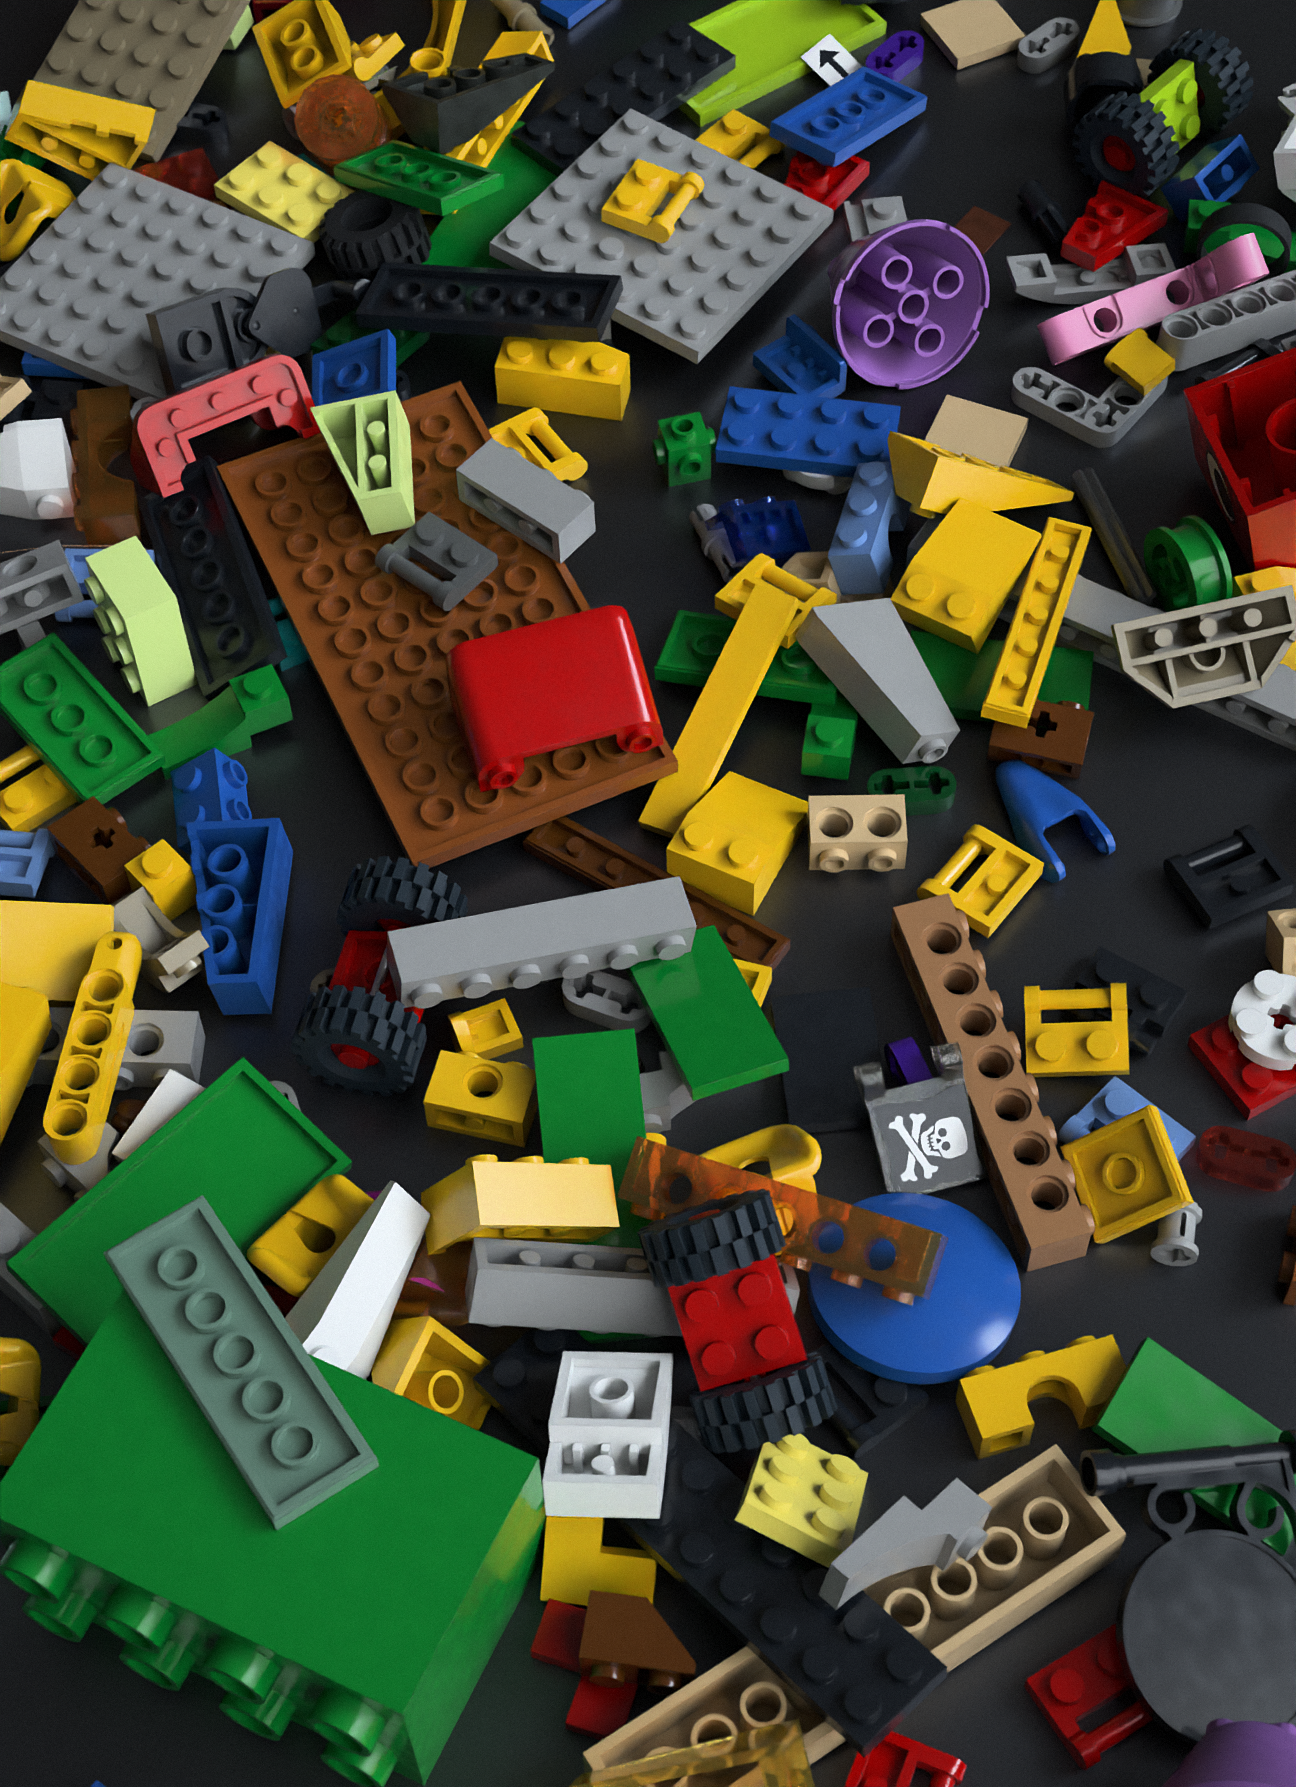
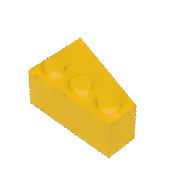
M28 80L13 107L4 139L93 181L110 162L131 170L148 142L156 109Z
M505 337L494 367L497 402L500 404L527 408L536 407L541 410L622 421L631 391L629 354L601 342L582 343L571 340Z
M490 1154L473 1156L465 1160V1166L421 1192L422 1207L431 1214L425 1228L428 1255L445 1254L446 1248L457 1242L473 1241L474 1237L569 1244L592 1242L620 1227L611 1165L589 1164V1159L583 1157L569 1158L558 1163H544V1158L540 1156L522 1157L512 1162H498L497 1156Z

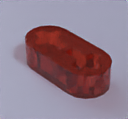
M1218 1125L1203 1132L1196 1150L1197 1164L1205 1174L1263 1191L1276 1192L1283 1190L1290 1184L1296 1170V1154L1287 1143L1228 1126ZM1216 1145L1226 1147L1227 1155L1225 1159L1215 1157ZM1267 1158L1277 1160L1278 1169L1276 1173L1266 1170Z

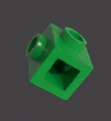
M696 412L658 420V438L652 439V450L656 465H662L668 486L672 487L711 479V455L716 454L717 442L713 429H706L701 413Z

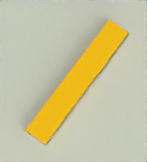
M1048 517L984 699L980 717L1027 729L1090 540L1091 527Z
M757 584L754 585L673 749V753L678 760V772L658 779L638 820L641 828L672 839L687 813L708 793L799 607L797 597Z

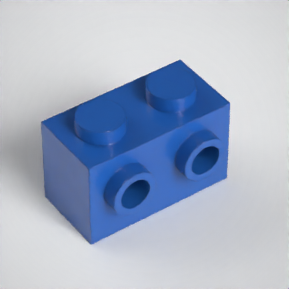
M1238 134L1206 145L1160 189L1181 223L1186 220L1189 199L1225 202L1228 198L1242 190L1243 184L1260 167L1242 135Z

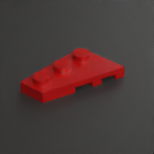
M797 151L796 156H793L791 160L789 174L783 185L835 211L868 177L870 162L853 155L833 168L822 165L816 159Z
M1102 180L1098 186L1097 195L1095 198L1091 197L1086 204L1084 215L1077 218L1062 241L1060 256L1076 263L1082 269L1095 272L1124 253L1125 246H1134L1165 226L1169 210Z

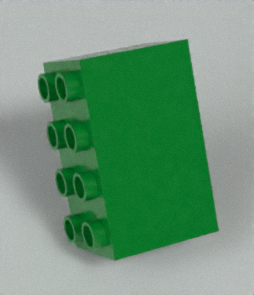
M123 1289L0 1482V1540L7 1550L0 1560V1574L18 1588L29 1593L21 1606L22 1611L43 1628L73 1642H81L92 1622L111 1631L126 1641L124 1648L119 1654L120 1660L140 1676L163 1688L179 1691L190 1671L213 1681L226 1690L218 1705L220 1710L242 1727L262 1737L275 1741L280 1740L290 1720L318 1733L328 1740L320 1755L322 1761L335 1772L360 1786L384 1787L392 1771L425 1785L543 1557L546 1512L539 1458L308 1354L377 1457L379 1467L276 1531Z

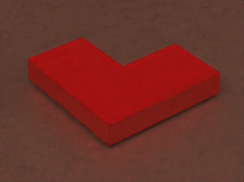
M549 1598L530 1650L531 1658L580 1673L579 1652L587 1610ZM581 1676L565 1721L566 1729L594 1739H605L628 1724L641 1685L624 1682V1685L620 1688H607L593 1684L589 1677Z

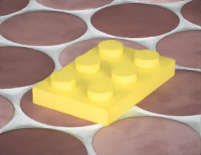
M271 141L214 184L217 198L248 217L313 243L320 238L319 224L325 218L324 214L326 211L333 208L334 204L340 199H344L349 194L355 192Z
M802 1434L795 1436L787 1435L782 1437L781 1441L772 1444L770 1442L762 1443L758 1447L735 1520L829 1568L830 1564L852 1544L868 1473L861 1470L850 1458L840 1454L832 1455L810 1444L808 1439Z

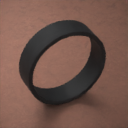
M1237 203L1224 206L1214 211L1205 219L1198 235L1197 261L1208 255L1204 242L1212 233L1229 225L1251 224L1272 232L1278 237L1284 247V251L1279 258L1267 265L1269 274L1251 285L1282 275L1287 269L1291 252V230L1285 219L1274 210L1253 203Z

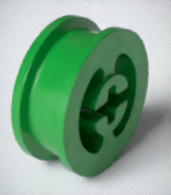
M1189 515L1180 519L1172 530L1161 526L1149 531L1144 542L1145 567L1157 591L1156 598L1166 612L1232 598L1233 581L1229 561L1218 536L1207 522L1198 516Z

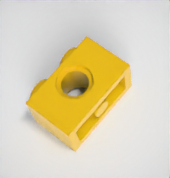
M441 1050L423 1100L427 1126L525 1147L538 1107L535 1070L520 1062L509 1061L500 1063L482 1059L479 1055L469 1051L454 1053ZM482 1091L493 1092L492 1095L484 1098L475 1096Z

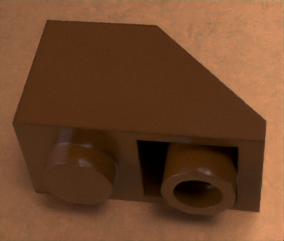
M590 1590L579 1652L581 1676L589 1677L593 1684L607 1688H620L624 1685V1682L647 1685L648 1691L661 1696H670L696 1679V1662L648 1598Z

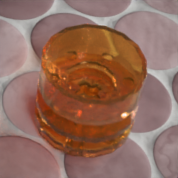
M333 74L319 78L304 90L297 102L294 122L298 137L306 148L326 168L333 172V167L337 164L392 141L393 129L388 113L367 87L351 76ZM339 115H343L341 117V121L343 124L336 127V125L338 124L336 117H338Z

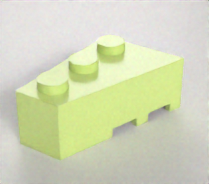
M396 390L311 407L310 410L371 535L412 527L415 524L410 425Z

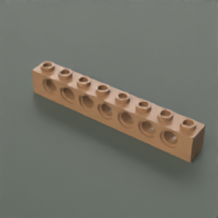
M949 893L893 907L890 930L891 938L951 1086L963 1084L971 1114L975 1146L1026 1272L1086 1256L1090 1236L1095 1232L1091 1211L1086 1204H1079L1073 1190L1076 1188L1073 1169L1067 1159H1060L1055 1147L1057 1145V1134L1054 1124L1048 1115L1042 1116L1038 1107L1039 1093L1036 1081L1031 1073L1025 1074L1019 1061L1021 1059V1050L1018 1039L1013 1031H1006L1002 1021L1004 1013L1000 996L996 990L990 991L985 981V962L981 952L978 949L972 950L969 943V926L962 910L956 911ZM934 950H942V951H945V952H947V953H946V954H938V953H935V952H933V951H934ZM959 990L964 992L965 994L957 995L949 991ZM966 1031H977V1032L981 1033L982 1035H981V1036H972V1035H969V1034H967V1033H965V1032H966ZM992 1072L999 1075L1000 1077L988 1078L984 1076L982 1073ZM1008 1114L1016 1117L1018 1120L1006 1121L999 1116ZM1022 1157L1030 1158L1037 1164L1024 1165L1016 1159ZM1040 1201L1048 1202L1056 1209L1043 1210L1034 1203Z

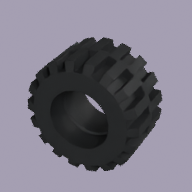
M365 190L355 191L349 194L348 197L337 201L333 208L326 211L324 214L325 218L320 221L319 236L334 275L339 280H359L365 278L373 282L383 262L421 264L428 260L430 256L429 251L432 249L430 237L419 208Z

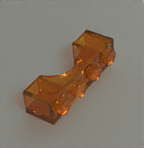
M129 385L78 390L77 409L70 410L73 433L78 435V440L71 441L72 456L75 467L79 466V472L72 473L75 497L80 499L81 504L73 506L74 521L77 532H85L88 545H115L135 535L142 543L141 513L133 480L119 478L106 471L110 463L117 456L131 449L133 422L130 410L134 405ZM89 546V549L107 546Z

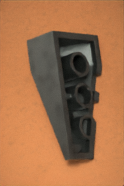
M522 53L484 60L482 62V69L474 67L462 68L459 65L447 67V75L429 79L425 71L412 73L382 84V92L412 142L428 147L430 151L442 154L451 152L454 146L474 138L555 70L553 61L529 53Z

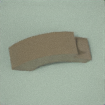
M143 886L132 889L110 904L114 907V931L132 933L140 941L142 964L139 973L154 987L165 993H170L205 968V961L201 952L210 946L200 931L183 932L178 929L157 907Z

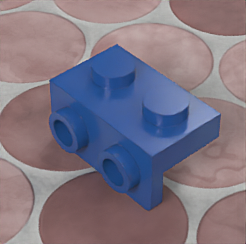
M796 314L786 318V335L753 353V366L781 392L834 398L846 390L847 361L841 356L838 349L831 347L818 335L813 326L804 323Z
M213 748L171 771L178 848L187 854L192 855L186 822L252 819L246 788L248 782L247 773L237 760H232L216 748Z

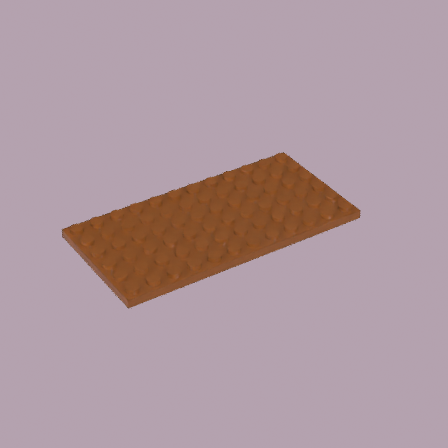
M461 381L401 402L410 425L415 524L425 514L431 512L497 554L498 567L450 611H444L435 605L433 597L396 573L388 574L376 567L375 559L379 550L386 544H394L410 528L371 535L321 433L307 439L299 437L217 466L233 507L406 858L409 859V864L418 867L419 862L429 865V868L678 772V760L664 736L663 745L653 747L643 753H633L619 748L615 736L611 735L524 758V773L514 785L505 789H492L480 793L451 706L445 666L447 653L457 644L468 640L583 612L591 608L564 561L561 564L459 500L456 469L491 438L493 439ZM412 557L408 559L442 582L447 581Z

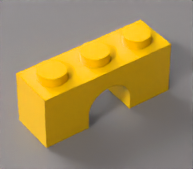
M1113 1334L1098 1339L1091 1335L1083 1336L1071 1341L1066 1345L1065 1349L1048 1354L1041 1350L1032 1351L1019 1357L1014 1364L997 1369L990 1365L981 1366L971 1370L963 1379H960L955 1402L978 1460L1030 1444L1035 1423L1028 1404L1038 1398L1052 1397L1061 1400L1072 1410L1080 1429L1093 1426L1126 1368Z

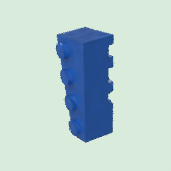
M280 818L186 822L187 835L192 855H190L192 871L195 875L197 887L196 902L201 918V934L210 946L203 951L208 986L223 1015L272 1013L293 859V849Z

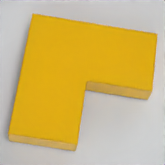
M546 1516L540 1600L548 1601L550 1598L567 1604L588 1606L590 1590L648 1598L654 1606L657 1561L645 1550L602 1546L604 1517Z

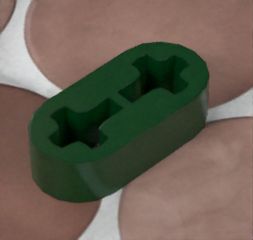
M939 766L883 769L875 772L868 779L866 795H885L881 789L887 788L890 789L892 795H905L906 816L939 814L950 809L954 803L956 779L949 770ZM928 786H937L941 794H932Z

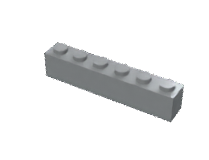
M677 876L388 931L386 959L398 1001L404 1004L405 1008L413 1006L429 1008L443 1000L463 996L466 998H479L491 991L509 987L525 989L538 984L540 981L560 977L576 979L595 970L606 968L621 970L629 968L637 962L656 958L661 960L676 959L684 953L691 952L697 925L681 878Z
M474 1237L465 1287L469 1323L483 1324L489 1327L508 1325L536 1327L542 1330H588L598 1334L619 1332L643 1334L649 1337H660L663 1335L683 1336L668 1288L654 1287L643 1249ZM776 1258L793 1313L795 1314L800 1289L791 1259Z

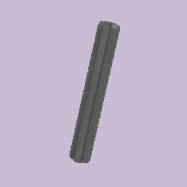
M1090 467L1076 470L1073 473L1071 484L1129 598L1151 606L1155 602L1157 591L1099 478Z

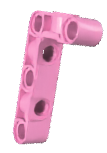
M1249 233L1221 245L1189 266L1059 314L1038 324L1037 328L1051 364L1054 366L1120 341L1138 328L1146 331L1159 326L1164 318L1172 313L1243 289L1268 275L1269 270L1255 234ZM1166 290H1169L1175 297V304L1169 301ZM1094 317L1101 320L1104 327L1103 332L1096 328Z

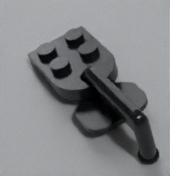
M290 267L267 275L262 282L257 297L240 288H217L147 313L146 318L167 396L265 356L268 347L278 354L290 356L291 358L311 351V344L322 333L317 307L337 299H354L356 302L361 303L372 282L365 278L359 280L331 279L312 286L308 275L303 270Z

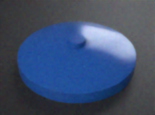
M882 1194L861 1200L845 1208L820 1233L811 1254L807 1273V1295L811 1312L828 1341L843 1356L864 1370L877 1376L903 1383L938 1384L963 1378L973 1369L987 1365L1007 1343L1020 1308L1021 1285L1015 1262L1001 1238L983 1220L968 1210L947 1200L924 1194Z

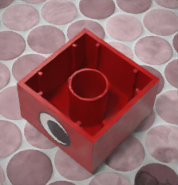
M1295 347L1183 390L1195 459L1251 572L1275 566L1296 568Z

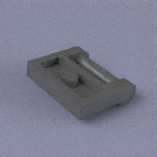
M428 512L394 544L384 545L376 556L375 565L388 574L396 573L433 597L435 605L444 611H450L498 567V559L496 553L433 513ZM412 557L447 581L442 582L408 559Z

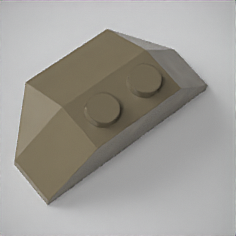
M1287 585L1113 624L1111 629L1121 672L1169 709L1262 689L1282 661L1291 644L1296 641V599L1293 586Z

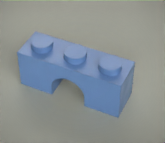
M891 462L858 463L828 553V559L842 595L885 592L894 563L889 548L888 532L904 531L911 506L910 502L895 494Z

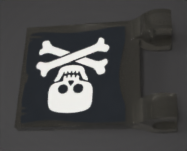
M949 1042L930 1047L933 1062L939 1076L885 1090L884 1077L879 1062L852 1067L858 1090L865 1105L887 1194H927L989 1177L964 1080L963 1059L958 1042Z

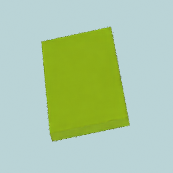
M737 0L688 24L735 54L736 68L679 106V108L699 127H702L726 115L732 109L736 110L814 71L801 56L830 34L849 53L885 35L886 21L865 3L854 6L840 4L839 0Z

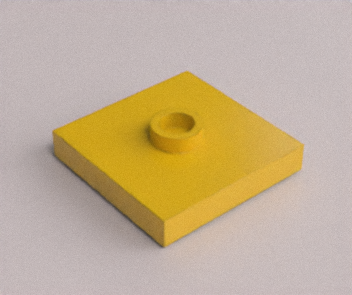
M1149 1104L1060 1147L1064 1159L1069 1161L1073 1169L1076 1181L1075 1189L1081 1204H1086L1091 1211L1095 1226V1232L1092 1234L1095 1243L1105 1244L1194 1203L1158 1108Z

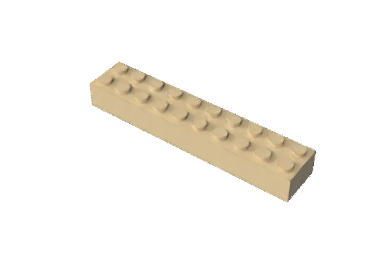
M1057 1444L978 1495L992 1507L983 1526V1530L988 1534V1537L981 1548L968 1561L959 1556L944 1572L935 1564L908 1569L885 1577L863 1589L868 1596L947 1666V1673L1116 1560L1120 1554L1126 1536L1125 1531L1097 1496L1090 1497L1086 1494L1079 1472ZM746 1646L583 1752L582 1755L585 1775L593 1787H778L846 1740Z

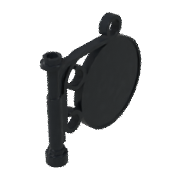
M1283 1430L1278 1442L1236 1447L1218 1445L1131 1455L1112 1453L1109 1449L1083 1451L1080 1456L1079 1471L1086 1494L1090 1497L1114 1494L1117 1488L1124 1487L1125 1484H1127V1488L1149 1486L1150 1488L1143 1494L1141 1499L1140 1513L1147 1527L1160 1535L1164 1540L1163 1544L1146 1555L1133 1570L1122 1591L1116 1616V1645L1119 1661L1127 1683L1143 1709L1166 1731L1192 1745H1196L1206 1733V1726L1216 1719L1224 1718L1234 1722L1258 1721L1269 1724L1284 1722L1294 1726L1296 1724V1572L1279 1554L1261 1543V1541L1274 1535L1281 1528L1285 1511L1292 1527L1296 1545V1485L1294 1475H1296V1430ZM1238 1485L1229 1506V1518L1233 1528L1238 1533L1209 1529L1184 1534L1185 1530L1192 1524L1195 1516V1503L1190 1493L1182 1494L1176 1499L1180 1508V1516L1175 1524L1166 1523L1157 1514L1156 1499L1160 1493ZM1254 1487L1266 1492L1280 1504L1268 1510V1521L1263 1529L1251 1525L1245 1515V1505Z

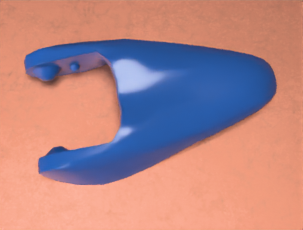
M1011 759L1000 763L996 767V782L1008 812L1018 848L1044 862L1043 873L1040 878L1051 883H1057L1065 878V865L1047 842L1043 832L1045 829L1073 814L1078 817L1088 839L1103 855L1107 856L1116 850L1112 833L1080 797L1024 761Z

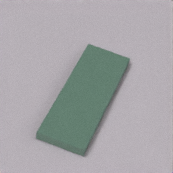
M203 1195L103 1252L108 1265L276 1531L379 1467L377 1457Z

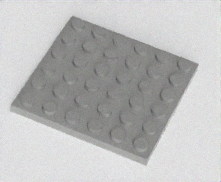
M629 109L489 242V255L517 270L621 275L623 291L610 319L698 364L833 221L834 210L633 109ZM637 158L682 175L686 172H694L704 181L703 191L686 206L674 224V233L666 243L655 242L601 222L602 207ZM668 192L652 215V218L656 215H661L674 194Z
M110 162L0 278V341L140 400L145 397L163 398L167 394L146 314L217 288H240L257 297L262 282L267 275L290 267L302 270L315 255L314 244L309 240Z

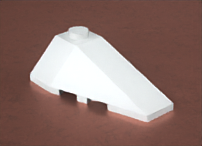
M62 418L16 421L4 425L3 432L0 433V514L30 520L77 517L78 475Z
M389 1181L285 1317V1320L308 1354L365 1380L369 1377L431 1215L396 1182Z

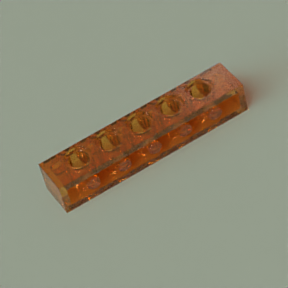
M637 1136L617 1196L632 1202L629 1213L655 1221L661 1219L662 1213H678L683 1211L684 1208L704 1204L705 1201L716 1198L717 1200L721 1199L730 1192L742 1194L750 1190L766 1189V1191L769 1190L775 1211L787 1208L793 1217L790 1231L783 1236L786 1245L780 1250L782 1253L779 1262L810 1272L812 1263L815 1262L833 1268L830 1276L832 1280L861 1289L863 1280L866 1279L884 1285L881 1296L911 1306L915 1296L929 1300L948 1241V1237ZM687 1176L692 1184L691 1195L685 1202L674 1204L669 1195L670 1186L678 1177ZM833 1224L839 1225L844 1233L843 1245L838 1251L832 1254H825L819 1247V1235L825 1227ZM890 1241L896 1251L895 1261L888 1269L876 1271L869 1261L870 1250L878 1242Z

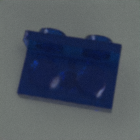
M770 496L754 501L751 504H744L743 499H736L718 507L719 513L705 521L708 531L725 528L736 563L751 561L759 553L776 559L792 557L795 553L811 550L795 500L776 501L775 497Z

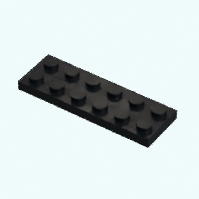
M680 19L512 132V146L556 177H559L629 109H633L658 122L736 68V55Z
M383 262L355 315L359 327L377 328L379 330L388 328L389 330H409L421 333L441 332L456 333L458 335H490L501 338L522 337L539 340H571L582 343L600 342L622 294L623 285L621 275Z
M206 455L182 472L180 481L184 490L165 498L151 492L139 500L138 504L162 575L177 598L194 670L204 698L212 701L230 686L228 680L270 664L275 666L288 656L231 498L218 472L217 466L219 465L209 455Z

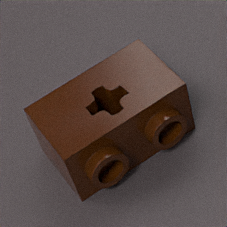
M1037 697L1027 729L994 721L987 760L1002 763L1007 760L1018 759L1039 771L1079 779L1094 712L1085 710L1083 705L1076 702L1059 701L1057 704L1040 701ZM1037 726L1047 728L1045 737L1035 736Z
M94 796L47 827L56 855L103 905H110L131 891L124 865L151 847L141 835L134 838L127 831L128 826L125 820L114 807L106 809Z

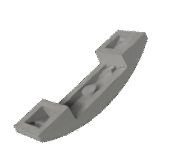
M1165 243L1125 246L1122 259L1111 260L1095 272L1082 269L1076 263L1050 265L1046 253L1009 256L1005 259V265L1016 293L1035 300L1059 304L1092 303L1176 271Z

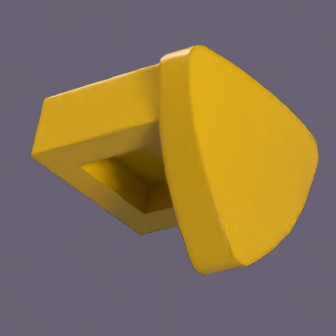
M1142 328L1136 329L1123 338L1104 359L1105 366L1111 372L1119 375L1143 396L1175 370V359L1148 338V333Z
M505 998L463 1013L457 1011L447 1015L449 1032L456 1052L469 1051L479 1055L482 1059L490 1060L524 1047L522 1034Z

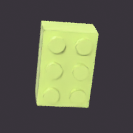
M135 535L86 557L85 560L90 577L84 579V583L95 605L99 606L93 609L94 617L101 631L107 634V636L101 638V642L111 662L120 661L123 668L120 671L129 691L132 694L139 691L149 707L197 685L177 598L137 536Z

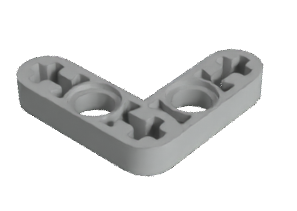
M1026 367L1018 370L1013 376L1011 399L1018 407L1080 440L1098 448H1107L1118 443L1160 397L1167 387L1169 375L1145 396L1119 376L1099 398H1096L1042 369ZM1121 396H1128L1136 400L1137 403L1125 406L1119 404L1115 399ZM1068 402L1075 405L1077 410L1064 412L1059 410L1056 405ZM1110 416L1112 417L1111 424L1107 425L1105 423L1108 421V418Z

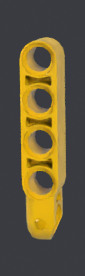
M109 931L97 941L89 973L84 976L80 984L44 1113L43 1126L54 1153L61 1162L69 1165H78L89 1161L96 1154L101 1142L134 1017L132 998L142 964L141 943L136 935L132 933ZM115 940L114 949H110L108 947L109 943ZM113 997L108 1001H102L105 998ZM96 1040H102L96 1045H89ZM91 1084L88 1088L76 1090L79 1086ZM79 1128L76 1133L63 1136L67 1131Z

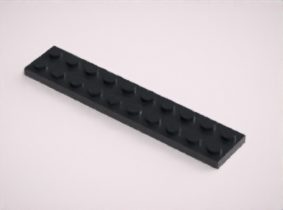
M532 1327L472 1379L475 1389L547 1456L550 1444L548 1423L563 1351H599L576 1330H542ZM670 1416L660 1519H612L865 1758L947 1677V1666L863 1590L835 1610L818 1595L828 1572V1567L736 1521L735 1518L746 1484Z

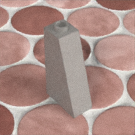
M882 598L812 607L795 635L798 643L902 764L918 761L932 763L945 756L948 752V747L960 729L891 599Z

